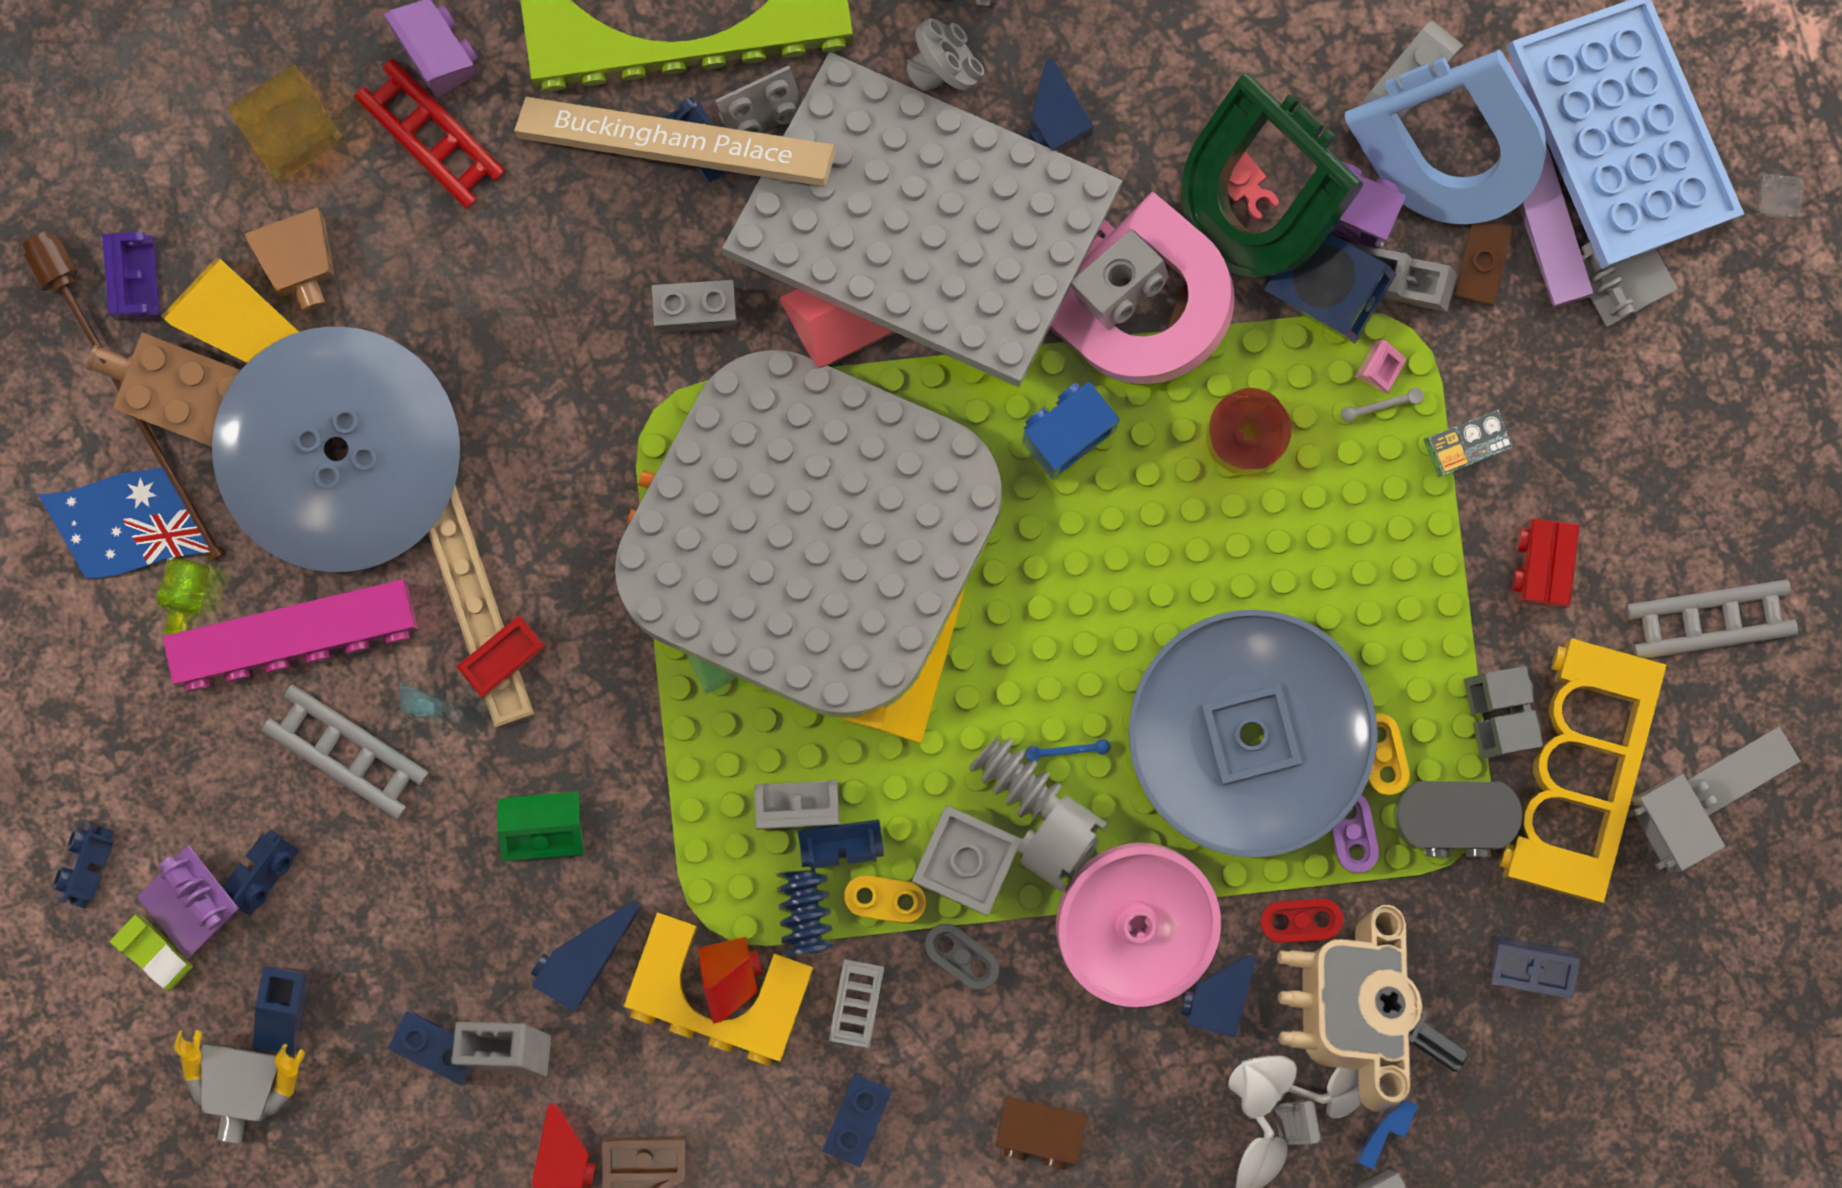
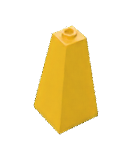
M217 257L161 316L170 325L246 363L276 341L299 332L228 265Z

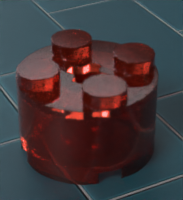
M1243 388L1227 395L1216 405L1209 418L1206 428V442L1211 457L1221 467L1234 474L1249 476L1265 472L1278 462L1287 449L1292 433L1291 420L1283 405L1273 394L1258 388ZM1246 423L1252 424L1253 432L1259 434V436H1253L1251 441L1245 440L1244 433L1238 431V429H1243Z

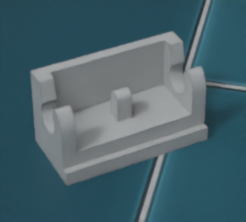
M837 780L755 784L757 830L839 825Z

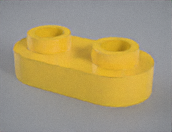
M1375 714L1377 728H1381L1384 731L1385 738L1381 743H1377L1374 764L1368 783L1376 793L1390 796L1399 793L1406 787L1410 772L1397 723L1388 715ZM1385 767L1392 769L1394 772V779L1391 783H1386L1380 778V771Z
M862 875L852 879L844 892V900L848 909L861 917L911 923L922 916L926 907V897L922 889L916 884L906 881ZM862 888H868L873 893V898L868 904H862L857 900V892ZM903 894L910 895L914 900L913 907L909 910H902L897 904L898 898Z

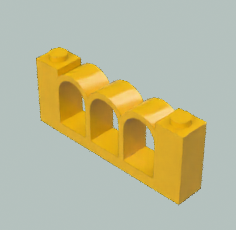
M1571 638L1565 641L1564 647L1557 646L1551 669L1557 671L1555 681L1564 683L1554 692L1548 704V720L1551 729L1556 733L1557 737L1549 739L1543 744V747L1538 749L1533 762V774L1543 792L1534 794L1524 803L1522 807V823L1519 829L1521 837H1515L1511 844L1503 847L1499 867L1504 868L1503 878L1599 904L1604 903L1666 664ZM1574 689H1586L1633 702L1622 746L1585 736L1571 730L1565 723L1562 715V704L1566 695ZM1559 744H1572L1619 757L1608 800L1597 799L1557 786L1550 778L1547 770L1548 757L1551 751ZM1545 799H1557L1604 812L1593 857L1543 842L1535 834L1532 825L1533 813L1536 807Z

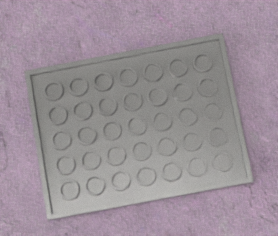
M829 52L783 136L834 144L836 154L826 187L761 177L722 248V255L1016 387H1020L1071 287L1073 279L1077 276L1122 187L1123 180L1055 150L1052 151L1050 148Z

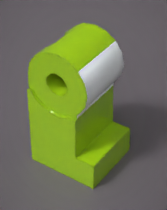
M135 914L109 941L121 953L126 954L158 985L169 992L193 968L189 961L176 950L177 947L143 915Z

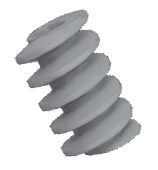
M997 736L973 761L969 770L973 773L984 767L985 771L981 781L985 784L996 779L997 782L993 793L998 795L1008 790L1009 794L1005 804L1010 806L1020 801L1021 805L1017 815L1021 818L1032 812V821L1050 799L1060 791L1062 785L1056 783L1047 788L1045 784L1050 774L1045 771L1034 776L1033 773L1037 762L1032 760L1022 765L1021 761L1025 751L1020 749L1012 754L1009 753L1013 739L1009 737L998 742Z

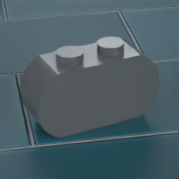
M1418 781L1407 787L1400 794L1394 807L1393 818L1400 838L1413 849H1425V857H1450V849H1466V857H1491V850L1505 847L1518 834L1522 823V808L1514 791L1503 782Z

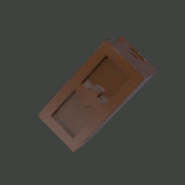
M1006 1096L995 1146L1003 1148L1002 1156L1026 1161L1028 1153L1044 1157L1042 1165L1066 1170L1068 1163L1077 1165L1088 1116Z

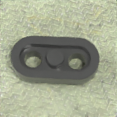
M940 924L932 928L927 934L925 950L929 958L971 989L982 990L990 987L996 981L999 974V964L996 957L959 928L951 924ZM945 936L953 941V949L947 953L941 952L937 947L938 940ZM975 961H981L986 965V973L982 977H975L970 971V967Z

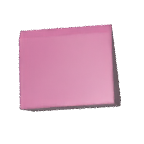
M1376 341L1371 346L1355 378L1387 394L1403 367L1406 358L1387 341Z

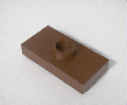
M1491 221L1470 225L1454 298L1491 307L1495 305L1513 229L1512 226Z

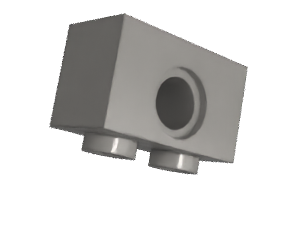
M1131 229L1076 276L1071 285L1076 299L1109 330L1116 323L1126 321L1133 314L1135 307L1147 296L1152 297L1164 287L1169 275L1164 260ZM1122 278L1131 279L1125 286H1114Z

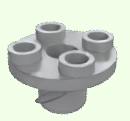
M929 18L917 26L915 37L920 52L911 60H907V73L914 85L920 90L932 92L937 87H941L943 82L959 90H968L984 75L983 66L973 57L966 46L967 36L957 24L951 23L947 26L936 19Z

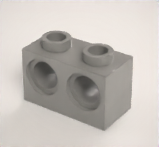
M733 280L652 285L654 326L657 333L738 328L736 292Z

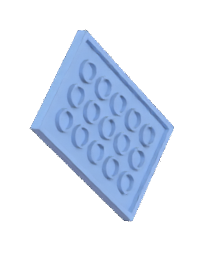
M1628 0L1514 40L1506 46L1525 92L1542 120L1547 143L1602 269L1733 221L1744 215L1652 0Z

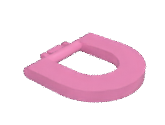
M1151 192L1116 228L1111 226L1108 221H1104L1100 231L1105 237L1102 239L1099 235L1096 236L1077 276L1132 229L1187 282L1188 302L1180 319L1166 331L1153 336L1140 337L1129 335L1119 330L1116 326L1107 330L1076 299L1071 285L1050 327L1051 331L1096 370L1118 381L1133 384H1154L1169 381L1198 367L1210 357L1223 340L1234 311V286L1228 267L1219 250L1203 233L1157 194Z

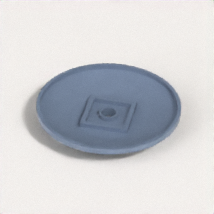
M321 327L297 332L276 341L254 356L241 369L225 393L217 413L212 439V459L216 481L225 505L242 530L255 543L274 556L299 567L324 572H349L374 567L394 559L419 542L431 530L447 506L455 486L460 461V438L454 410L445 390L431 370L416 355L395 341L374 332L350 327ZM340 437L347 442L349 450L344 459L332 461L326 457L324 446L330 438Z
M1237 610L1221 613L1197 622L1176 635L1161 649L1146 669L1137 687L1130 712L1129 748L1132 764L1141 788L1153 808L1171 827L1189 840L1204 848L1232 856L1269 857L1285 854L1300 849L1328 833L1344 819L1360 798L1370 777L1376 754L1377 723L1373 701L1368 686L1351 657L1329 635L1317 627L1296 617L1273 611ZM1254 723L1262 729L1263 739L1259 745L1247 746L1241 741L1240 729L1243 725Z

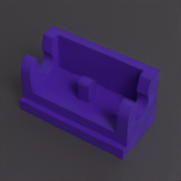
M145 232L102 234L108 314L116 321L160 317L154 237L152 235L145 236Z

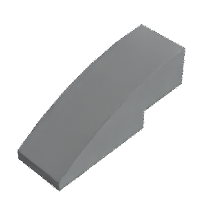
M1347 242L1386 263L1397 274L1383 298L1437 311H1448L1457 273L1451 266L1413 259L1406 253Z

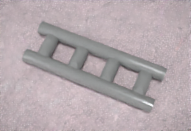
M1788 579L1627 604L1628 619H1642L1646 643L1634 644V656L1649 659L1798 635L1797 622L1795 619L1782 621L1778 598L1791 595L1790 582ZM1762 600L1766 624L1742 627L1738 603ZM1722 606L1726 630L1702 634L1698 610ZM1682 612L1686 636L1662 640L1658 616Z
M292 684L284 695L285 699L294 704L281 725L269 718L261 732L399 820L407 806L399 802L397 798L410 779L421 786L429 772ZM307 713L328 726L315 747L294 734ZM341 735L362 748L349 769L328 756ZM376 757L396 770L383 791L363 778Z

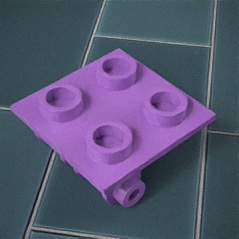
M189 845L175 859L170 856L162 861L159 865L162 872L137 896L186 960L239 909Z

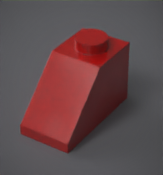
M746 937L698 948L703 986L713 1024L722 1022L758 992L756 976L763 974L758 950L750 952Z
M548 1104L531 1186L537 1188H592L596 1164L590 1163L591 1152L559 1104Z

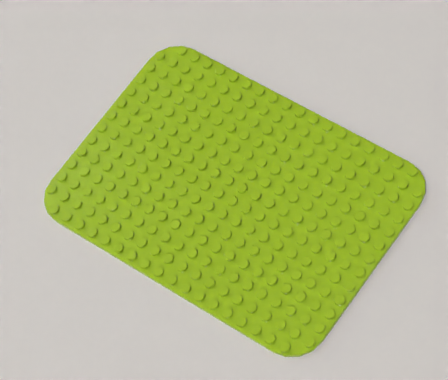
M1373 313L1355 344L1305 316L1230 324L1217 349L1202 364L1180 377L1154 384H1133L1108 377L1091 366L1065 342L1041 344L1020 387H1016L947 355L832 367L965 426L987 446L1000 474L1002 502L998 521L965 585V591L922 743L842 721L841 717H832L813 712L653 638L677 873L688 906L707 929L728 940L746 937L748 945H784L781 942V937L792 933L791 929L780 927V921L791 916V913L779 910L778 904L789 900V897L778 894L777 888L788 883V880L776 877V873L811 870V867L802 868L798 830L820 828L757 830L755 784L837 780L839 825L878 819L880 821L884 857H877V862L866 861L848 864L847 858H839L840 865L815 868L816 873L828 876V881L817 885V889L829 892L830 897L818 902L819 906L831 909V914L820 918V922L832 925L831 931L821 935L822 939L830 940L931 929L940 924L958 926L1057 915L1059 902L1064 891H1059L1020 864L1022 855H1020L1018 850L988 916L921 886L919 887L926 897L925 911L919 919L911 923H899L857 916L846 906L844 900L846 886L852 879L858 876L867 875L912 883L946 805L1020 839H1023L1029 830L1035 833L1044 822L1043 817L1040 816L1043 809L1032 821V812L1020 818L1017 815L1021 805L1020 801L1007 806L1005 801L1009 794L1008 790L996 795L993 793L997 782L996 779L985 784L981 781L985 771L984 767L973 773L969 770L973 761L997 736L998 742L1009 737L1013 739L1009 750L1011 754L1020 749L1026 751L1029 746L1047 749L1095 744L1099 739L1108 740L1111 748L1105 755H1100L1097 752L1041 757L1037 761V766L1033 773L1034 776H1037L1047 771L1050 774L1045 784L1047 788L1056 783L1062 785L1060 791L1055 795L1056 797L1062 799L1067 795L1108 823L1105 833L1097 829L1095 839L1100 842L1087 862L1099 853L1119 845L1152 843L1165 846L1177 851L1194 863L1208 879L1216 897L1417 876L1450 866L1466 853V849H1450V857H1425V849H1413L1400 838L1394 825L1393 814L1396 801L1407 787L1418 781L1491 782L1488 758L1480 759L1473 723L1483 721V713L1471 715L1464 679L1477 676L1478 671L1453 470L1446 473L1443 471L1430 439L1432 436L1448 430L1443 383L1433 352L1411 327L1382 313ZM1164 331L1151 332V333H1142V334H1132V335H1133V336L1146 337V336H1153V335L1162 333V332H1164ZM1380 340L1387 341L1406 358L1403 367L1387 394L1355 378L1374 342ZM709 380L678 389L657 406L649 417L638 441L636 475L639 504L648 488L639 486L642 471L645 470L655 474L658 472L699 393ZM1090 381L1120 419L1118 427L1113 434L1055 479L1051 480L1022 443L1024 427L1026 426L1025 422L1042 408H1045L1049 413L1058 406L1056 404L1059 400L1057 397L1077 382L1082 387ZM1412 388H1419L1423 392V400L1417 405L1407 402L1357 416L1352 422H1345L1341 417L1342 409L1347 406L1355 409L1406 395ZM1237 610H1267L1296 617L1317 627L1329 635L1351 657L1368 686L1375 714L1388 715L1397 723L1410 772L1406 787L1397 794L1390 796L1378 794L1370 787L1368 782L1361 794L1365 797L1370 807L1379 849L1378 859L1372 868L1361 873L1345 870L1337 860L1331 830L1316 841L1285 854L1269 857H1239L1219 853L1204 848L1177 832L1153 808L1141 788L1132 764L1129 748V719L1137 687L1146 669L1161 649L1176 635L1197 622L1221 613ZM1247 723L1240 729V739L1247 746H1257L1263 739V731L1257 724ZM1377 728V743H1381L1385 738V733L1381 728ZM1025 754L1021 761L1022 765L1030 762L1026 759ZM1388 767L1383 768L1380 771L1381 780L1391 783L1394 779L1393 770ZM1354 808L1351 809L1344 819L1351 820L1354 817ZM1354 844L1350 847L1349 855L1352 859L1360 860L1363 857L1364 851L1360 845ZM1066 875L1062 881L1067 886L1071 878ZM862 888L857 892V900L860 903L868 904L871 902L873 893L870 889ZM903 894L898 898L897 904L900 909L909 910L913 907L914 900L910 895Z

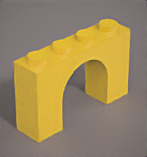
M657 912L624 1007L632 1009L630 1017L654 1025L656 1018L671 1023L669 1031L691 1039L694 1032L709 1036L708 1045L730 1053L733 1046L749 1051L747 1059L767 1066L771 1065L772 1059L781 1061L814 967L774 954L761 992L754 1005L737 1018L713 1024L711 1018L700 1014L691 1006L685 996L682 985L684 965L698 926Z

